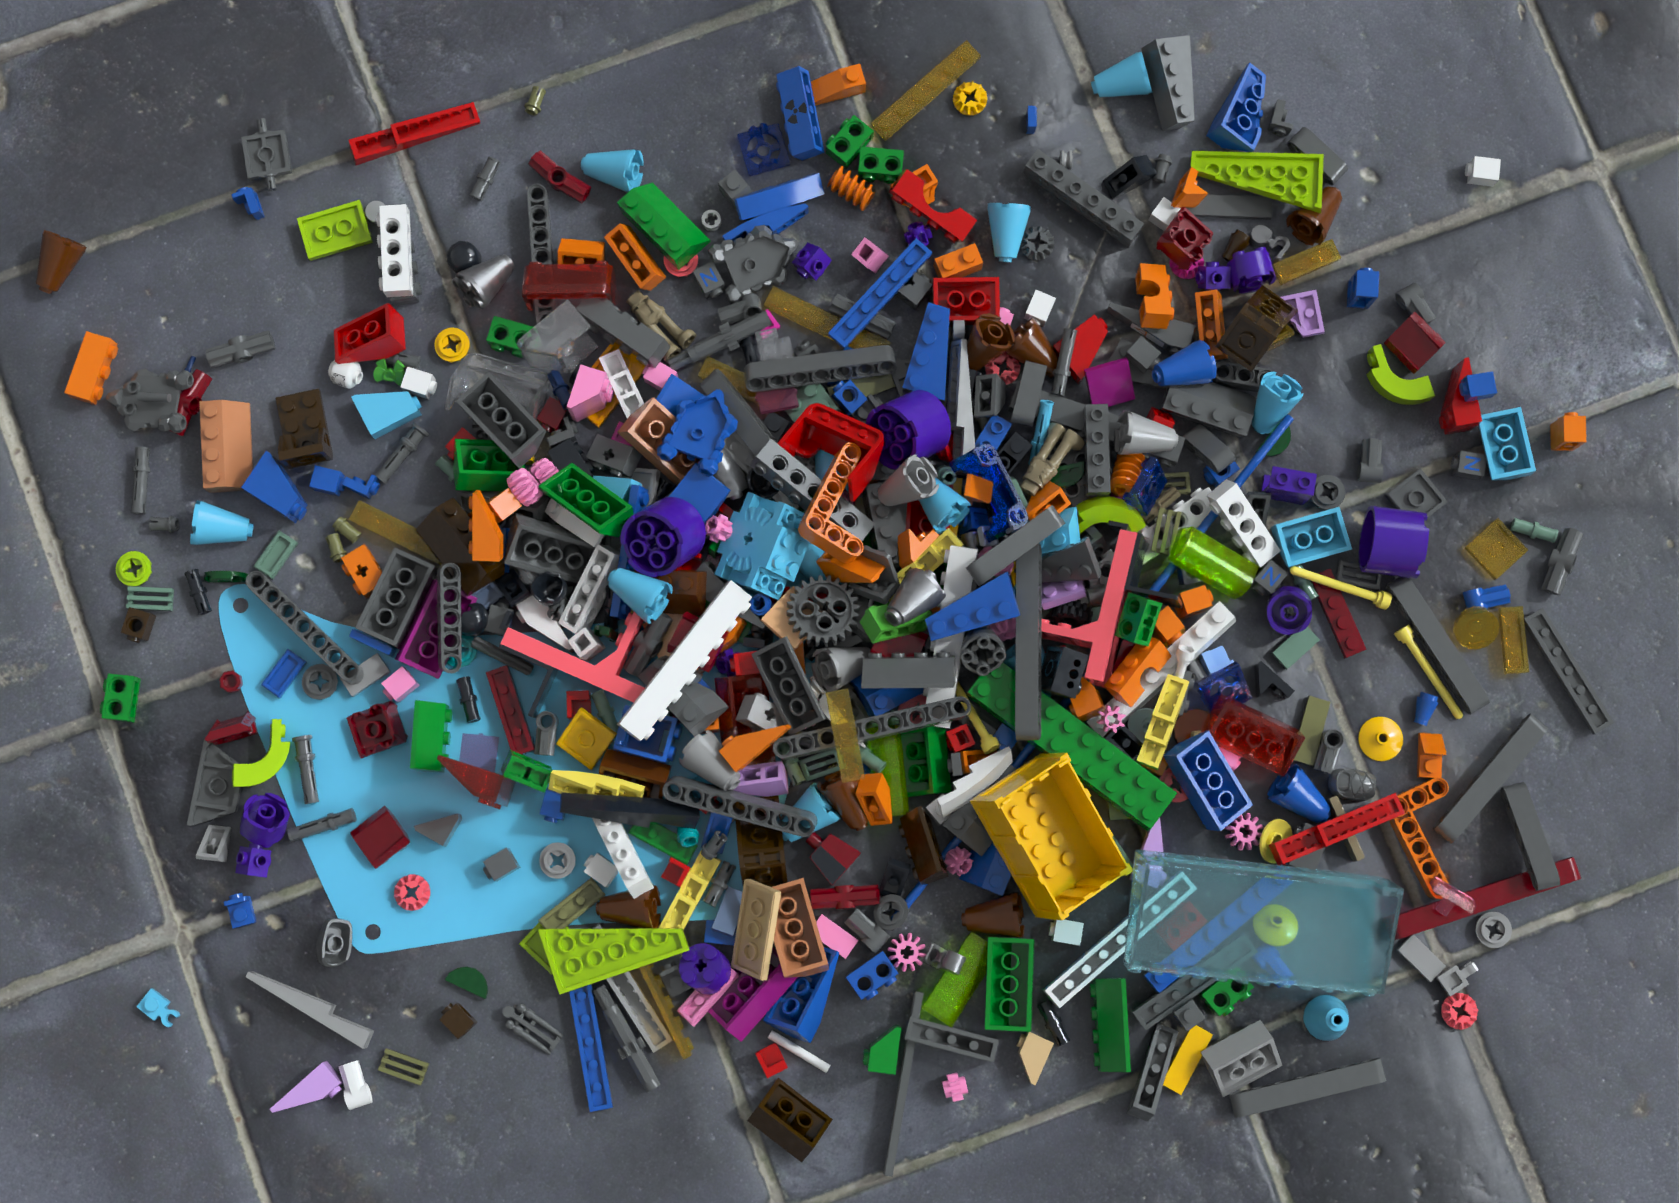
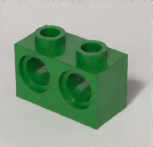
M855 115L850 120L848 118L845 119L839 128L838 134L836 136L833 134L826 142V154L839 165L844 166V169H847L860 154L861 146L866 147L874 137V130ZM858 130L861 134L859 136H852L850 131ZM842 145L847 150L845 152H838L836 148Z
M861 146L858 178L865 179L866 182L882 180L884 183L893 184L902 173L904 150ZM867 162H872L876 166L873 169H868L864 165ZM889 164H894L897 167V169L894 171L887 170L886 166Z
M494 316L486 341L494 351H510L513 356L518 358L531 357L538 331L536 327ZM499 332L507 333L503 340L496 339ZM525 337L528 339L524 346L517 345V341L520 338Z
M1128 592L1114 636L1132 643L1149 646L1162 603Z
M118 674L107 675V679L103 682L104 701L100 704V714H102L103 719L135 723L141 678ZM123 681L125 684L124 690L118 693L117 684ZM120 703L122 707L121 712L115 715L113 711L114 706Z
M509 750L501 772L504 777L545 792L550 782L552 767Z
M1235 967L1198 995L1216 1016L1223 1015L1225 1017L1234 1010L1232 1005L1238 1000L1243 1002L1252 994L1250 990L1254 986L1240 969ZM1234 979H1238L1241 982V989L1237 992H1234L1231 988V983ZM1218 993H1221L1224 997V1003L1221 1006H1216L1214 1003V997Z

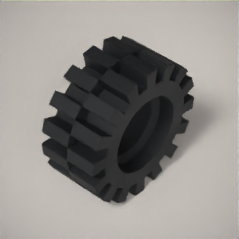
M1081 600L1053 607L1050 619L1051 624L1058 626V623H1065L1071 625V629L1089 624L1093 617L1092 608L1090 606L1087 607L1088 604L1085 602L1081 604Z

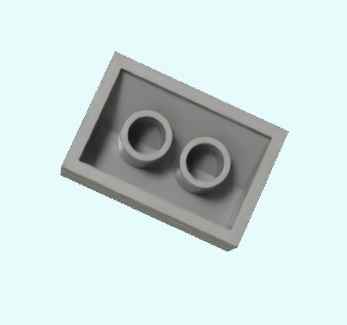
M1261 1020L1248 1025L1246 1028L1229 1035L1222 1041L1201 1051L1204 1063L1222 1097L1282 1066L1274 1039Z

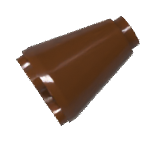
M1030 318L1025 324L1022 323L1014 331L1015 341L1011 348L1005 352L1025 364V361L1046 365L1045 376L1051 379L1055 376L1053 371L1057 367L1058 356L1038 322Z

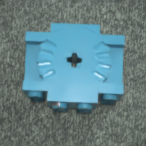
M748 492L740 512L733 511L730 518V522L733 523L732 534L725 542L721 541L717 552L722 554V557L714 575L727 581L732 580L744 589H750L779 600L787 580L794 582L810 543L801 537L798 532L799 524L805 513L786 503L771 501Z

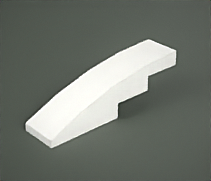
M617 349L600 357L599 360L628 419L644 402L620 350Z
M1008 746L969 765L970 774L953 782L954 791L937 799L938 808L943 817L969 803L971 799L985 791L1002 775L1013 762L1010 747Z

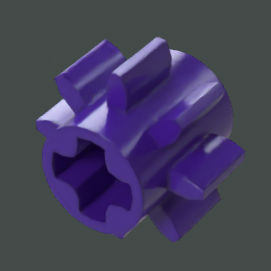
M920 221L911 223L907 227L909 232L904 233L906 242L909 245L917 238L927 246L929 244L928 238L933 237L928 224L924 225Z
M732 648L724 650L718 655L719 658L716 660L718 671L721 674L726 673L728 678L736 675V672H731L730 659L734 658Z

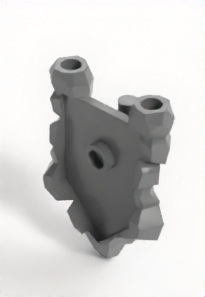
M760 225L755 226L747 234L746 238L740 237L734 241L731 239L724 240L720 245H712L708 250L714 264L725 262L727 271L733 281V284L729 285L725 290L728 302L730 304L740 302L745 295L753 294V291H758L764 286H780L787 280L788 270L785 267L790 263V256L797 249L799 242L794 238H783L778 234L772 235V231L768 227Z
M145 368L138 370L130 382L108 393L106 400L117 407L122 416H125L124 421L129 430L137 431L142 428L151 427L158 428V430L164 432L171 430L174 433H180L187 425L185 416L177 413L180 392L192 387L194 378L192 373L186 370L182 372L177 370L168 371L167 374L160 373L158 376Z

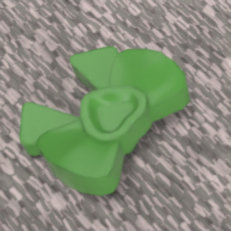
M378 359L373 373L375 381H394L397 385L401 386L405 375L403 370L405 366L397 360L394 369L387 368L386 360Z

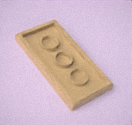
M744 879L731 967L764 981L768 978L781 891L752 879Z

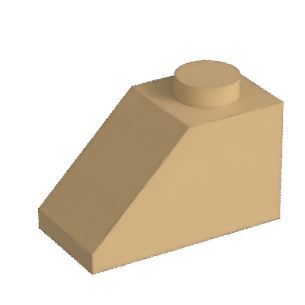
M1026 1032V1034L1020 1035L1016 1046L1020 1047L1018 1053L1029 1082L1036 1085L1054 1043L1031 1032Z

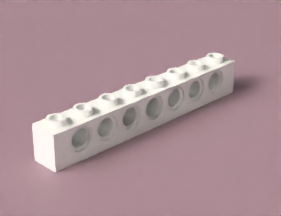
M1209 487L1205 490L1197 489L1190 494L1192 498L1185 503L1181 500L1172 507L1175 512H1182L1180 519L1183 522V526L1178 528L1176 542L1197 529L1211 511L1209 507L1210 501L1206 497L1212 492ZM1190 506H1198L1201 513L1194 515L1190 511ZM1164 514L1162 517L1160 530L1163 532L1167 515ZM1173 516L1171 517L1165 550L1170 545L1173 530L1172 519L1175 518ZM1156 523L1151 527L1146 525L1137 532L1142 533L1148 543L1143 565L1159 555V553L1150 552ZM1158 539L1156 548L1160 549L1162 540ZM1110 549L1100 556L1102 560L1099 563H1102L1103 567L1111 569L1114 552ZM1101 575L1100 583L1106 587L1108 577ZM1087 596L1077 599L1081 600V604L1084 602L1088 604Z

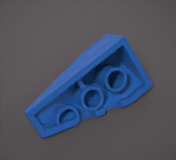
M824 947L829 970L810 976L798 977L770 1008L763 1019L765 1023L781 1032L811 1043L821 1023L839 956L838 951Z

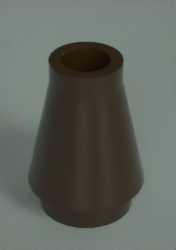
M1236 229L1234 233H1231L1221 257L1229 262L1233 259L1232 255L1234 253L1244 251L1250 245L1249 241L1251 238L1244 232Z

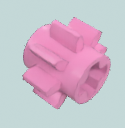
M722 514L718 517L713 515L705 524L706 535L710 536L709 540L716 543L719 540L725 542L732 534L733 523L728 521V517Z
M1106 705L1104 712L1098 711L1101 715V720H1098L1097 723L1104 724L1103 731L1107 732L1111 728L1114 733H1117V727L1125 726L1121 722L1122 718L1126 717V715L1118 713L1120 707L1115 706L1111 710V707ZM1108 715L1113 716V718H1115L1114 723L1109 722V720L1107 719Z
M958 846L956 849H951L946 854L944 861L948 865L947 871L951 874L956 873L959 876L967 873L972 867L973 860L969 858L971 853L965 848L960 849Z
M957 1072L946 1075L947 1080L942 1081L945 1097H952L953 1102L964 1100L963 1094L968 1093L965 1077H958Z

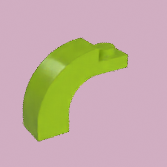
M1381 344L1373 346L1368 351L1367 360L1370 367L1373 366V369L1366 375L1373 388L1384 398L1398 404L1415 405L1430 401L1435 396L1428 375L1413 380L1399 378L1390 370Z
M1094 497L1076 505L1080 533L1096 523H1108V521L1128 524L1132 532H1138L1146 526L1141 514L1131 504L1116 497Z
M282 719L270 720V745L266 755L261 760L252 764H232V787L260 784L274 776L283 766L289 753L290 742H281V738H285L286 731L285 724H282Z

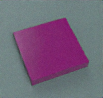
M1126 357L1084 369L1091 404H1108V407L1135 399L1129 362Z

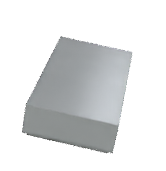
M378 653L359 665L364 672V676L358 684H349L340 678L352 697H355L390 673V670ZM356 668L347 673L348 678L356 674Z
M1414 934L1410 935L1396 949L1428 982H1432L1446 967Z

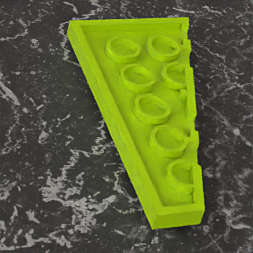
M1192 151L1191 167L1198 171L1197 176L1321 213L1324 154Z
M682 928L538 929L559 995L689 951Z

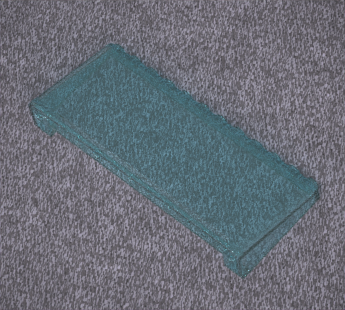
M1135 850L1124 966L1133 973H1141V970H1144L1154 975H1163V972L1171 973L1175 977L1192 975V977L1205 980L1206 977H1214L1215 980L1222 982L1234 979L1242 984L1254 981L1263 986H1270V983H1274L1284 988H1291V985H1294L1304 990H1312L1314 987L1325 992H1333V990H1340L1346 994L1361 992L1366 996L1384 994L1404 889L1389 879L1378 876Z

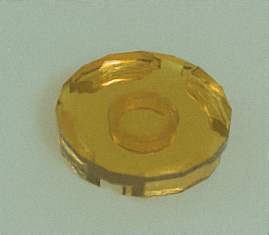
M1474 606L1461 612V615L1454 621L1453 631L1457 641L1462 646L1468 649H1481L1494 642L1499 634L1500 626L1493 612L1485 607Z

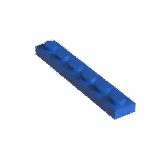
M916 238L829 331L828 336L845 349L930 258L933 252Z
M631 485L628 504L633 507V515L645 509L649 502V490L640 485ZM621 544L618 568L634 572V568L627 561L629 558L626 555L624 546ZM613 593L610 616L625 621L629 612H631V608L616 593Z
M592 984L569 991L589 1110L593 1112L613 1108L594 993Z

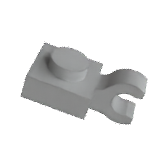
M1471 961L1460 969L1454 964L1436 976L1448 996L1451 997L1469 985L1466 978L1479 969Z

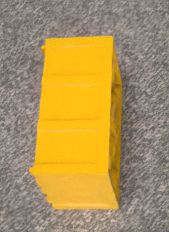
M1041 753L970 800L975 812L1037 918L1064 920L1069 916L1068 913L1120 877L1127 876L1133 872L1132 867L1129 863H1126L1112 836L1114 835L1110 828L1106 827L1091 801V794L1087 788H1084L1073 769L1068 753Z

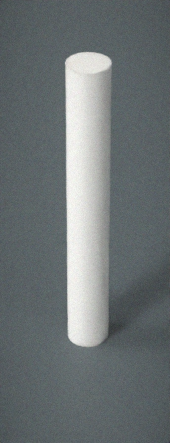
M773 1030L768 1036L770 1040L827 1073L831 1066Z

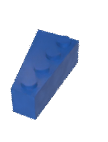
M928 302L902 388L912 391L924 390L945 401L950 308Z
M1008 571L927 617L925 621L931 641L1020 616Z

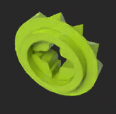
M127 552L119 558L116 564L117 577L125 585L140 586L148 581L150 574H152V563L141 552ZM133 563L136 566H141L140 569L137 570V576H135V574L132 572H127L130 569H132Z

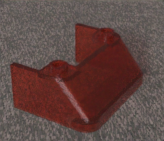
M596 261L595 264L544 265L541 262H530L524 268L522 298L528 310H533V299L608 298L616 306V275L613 266L609 265L607 261Z

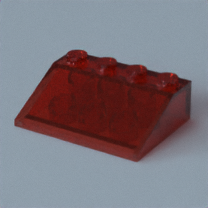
M438 755L437 760L473 796L479 798V803L496 809H501V806L508 807L516 781L503 775Z

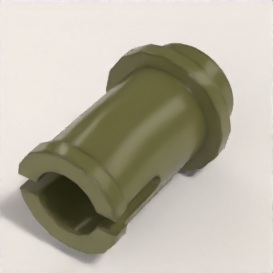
M533 86L530 98L524 105L526 108L525 112L533 116H537L541 112L540 106L546 94V91L541 88L537 96L538 86Z
M339 517L332 526L335 528L334 531L336 533L340 532L354 544L362 533L349 524L347 518Z
M339 533L330 534L325 537L331 553L330 559L334 563L342 562L341 557L345 556L347 551L343 549Z

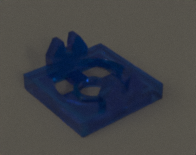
M760 123L759 127L753 125L747 132L737 134L749 177L790 165L779 123L768 126L765 123ZM763 134L772 136L778 143L770 145L764 141ZM756 136L758 142L756 148L748 151L749 142ZM762 145H766L770 149L769 154L766 156H761L757 152L758 148ZM780 150L777 159L769 158L772 152ZM757 156L759 159H763L760 164H756L750 158Z
M1150 456L1148 461L1142 462L1141 466L1144 468L1130 492H1125L1123 495L1127 504L1137 508L1139 513L1146 517L1167 483L1158 459ZM1145 487V491H1144L1143 495L1141 496V492H1142L1143 488Z
M1236 661L1197 683L1199 686L1197 691L1201 695L1200 698L1214 719L1221 717L1253 698L1240 665ZM1233 676L1235 682L1233 684L1226 683L1225 677ZM1218 682L1220 687L1217 693L1210 696L1213 684ZM1231 687V693L1226 697H1222L1223 689ZM1239 689L1238 693L1233 698V696L1235 695V690ZM1220 699L1227 702L1225 704H1215Z

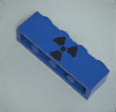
M797 66L776 74L778 81L776 87L781 96L780 108L785 117L786 123H784V128L789 138L788 149L790 154L799 160L823 154L824 147L809 71Z

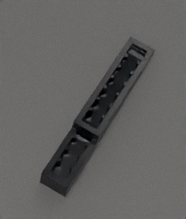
M564 792L560 796V812L646 828H649L651 822L695 829L700 818V809L667 799Z

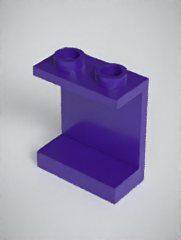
M1272 466L1271 476H1263L1261 492L1271 493V500L1304 505L1314 496L1317 474Z

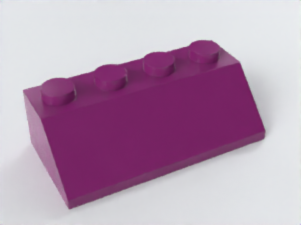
M433 579L395 660L439 679L443 671L438 665L437 579ZM447 589L444 592V599L450 602L454 598V592L451 589ZM461 591V617L463 612L472 609L468 604L476 603L478 599L472 595L467 597L463 591ZM447 612L444 615L445 623H453L455 619L454 614ZM448 634L444 639L447 647L455 643V638L452 634Z
M772 947L767 980L761 981L739 970H735L740 976L708 1010L740 1042L743 1041L798 978H784L778 954L774 947Z

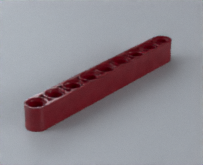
M1574 857L1555 862L1560 877L1559 886L1581 879ZM1526 871L1387 917L1385 920L1392 939L1398 940L1559 886L1536 891L1529 873Z

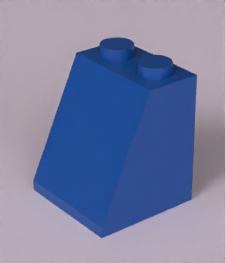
M671 374L656 400L676 417V407L681 400H693L695 402V400L704 395Z
M265 451L241 488L296 523L297 520H301L305 516L308 505L281 462L271 453Z

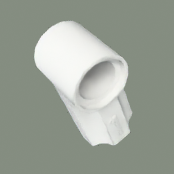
M359 1060L338 1066L345 1088L344 1099L348 1109L352 1110L372 1103V1094L368 1084L364 1081Z

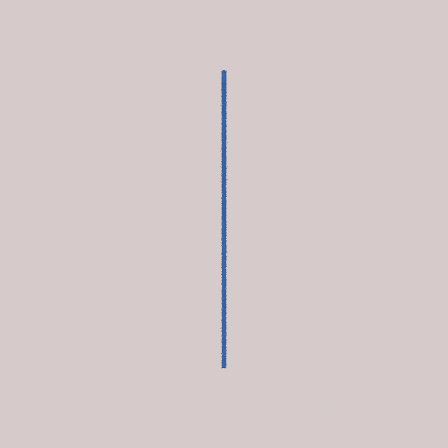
M1287 414L1235 479L1234 483H1237L1239 488L1294 419ZM1212 510L1209 512L1149 590L1159 592L1176 570L1175 563H1181L1218 517L1217 514ZM1063 698L1059 705L1066 709L1071 703L1070 698ZM1028 742L1011 765L1015 769L1020 768L1035 747ZM956 836L953 837L942 851L944 861L946 854L951 849H956L962 842ZM920 882L916 884L905 898L908 909L928 884L922 885Z

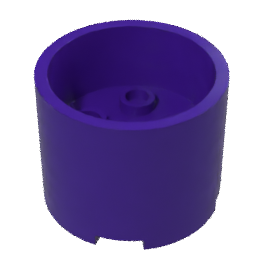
M914 390L876 407L869 413L866 424L879 429L884 435V445L879 462L894 470L912 455H917L916 457L928 458L942 451L947 446L951 436V423L944 405L936 396L924 390Z
M666 497L631 516L622 528L620 541L629 558L627 560L628 563L636 571L649 577H657L671 573L697 556L704 546L706 529L700 513L693 505L681 498Z
M1370 506L1365 514L1360 533L1358 551L1360 571L1413 579L1418 578L1420 571L1417 569L1422 562H1425L1428 548L1429 529L1424 524V520L1428 518L1427 514L1417 511Z

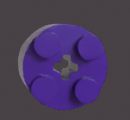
M1259 247L1247 253L1245 251H1238L1232 255L1233 259L1227 263V266H1231V284L1234 292L1237 289L1241 294L1256 292L1263 284L1268 282L1271 285L1276 280L1271 258L1265 247Z
M1283 586L1276 590L1270 596L1267 603V618L1274 630L1285 635L1299 633L1306 629L1312 618V604L1309 596L1303 590L1293 586ZM1293 607L1294 613H1285V608Z
M265 793L262 796H258V794L251 796L244 805L240 822V834L248 841L261 845L264 848H269L280 841L285 835L290 816L286 801L272 793Z
M700 943L689 947V951L682 953L679 973L683 982L701 994L710 995L717 993L725 983L727 984L731 976V965L726 956L710 944Z

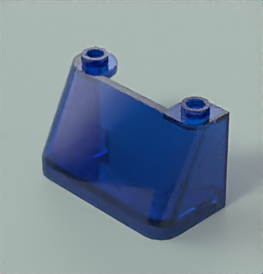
M983 444L949 463L954 473L962 471L966 473V477L967 474H973L993 482L990 504L996 515L988 518L991 526L984 533L989 543L1023 527L1027 523L1028 513L993 446Z

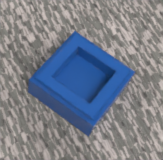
M1028 106L1026 112V134H1034L1037 127V107Z

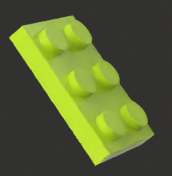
M360 200L297 218L310 261L373 243Z

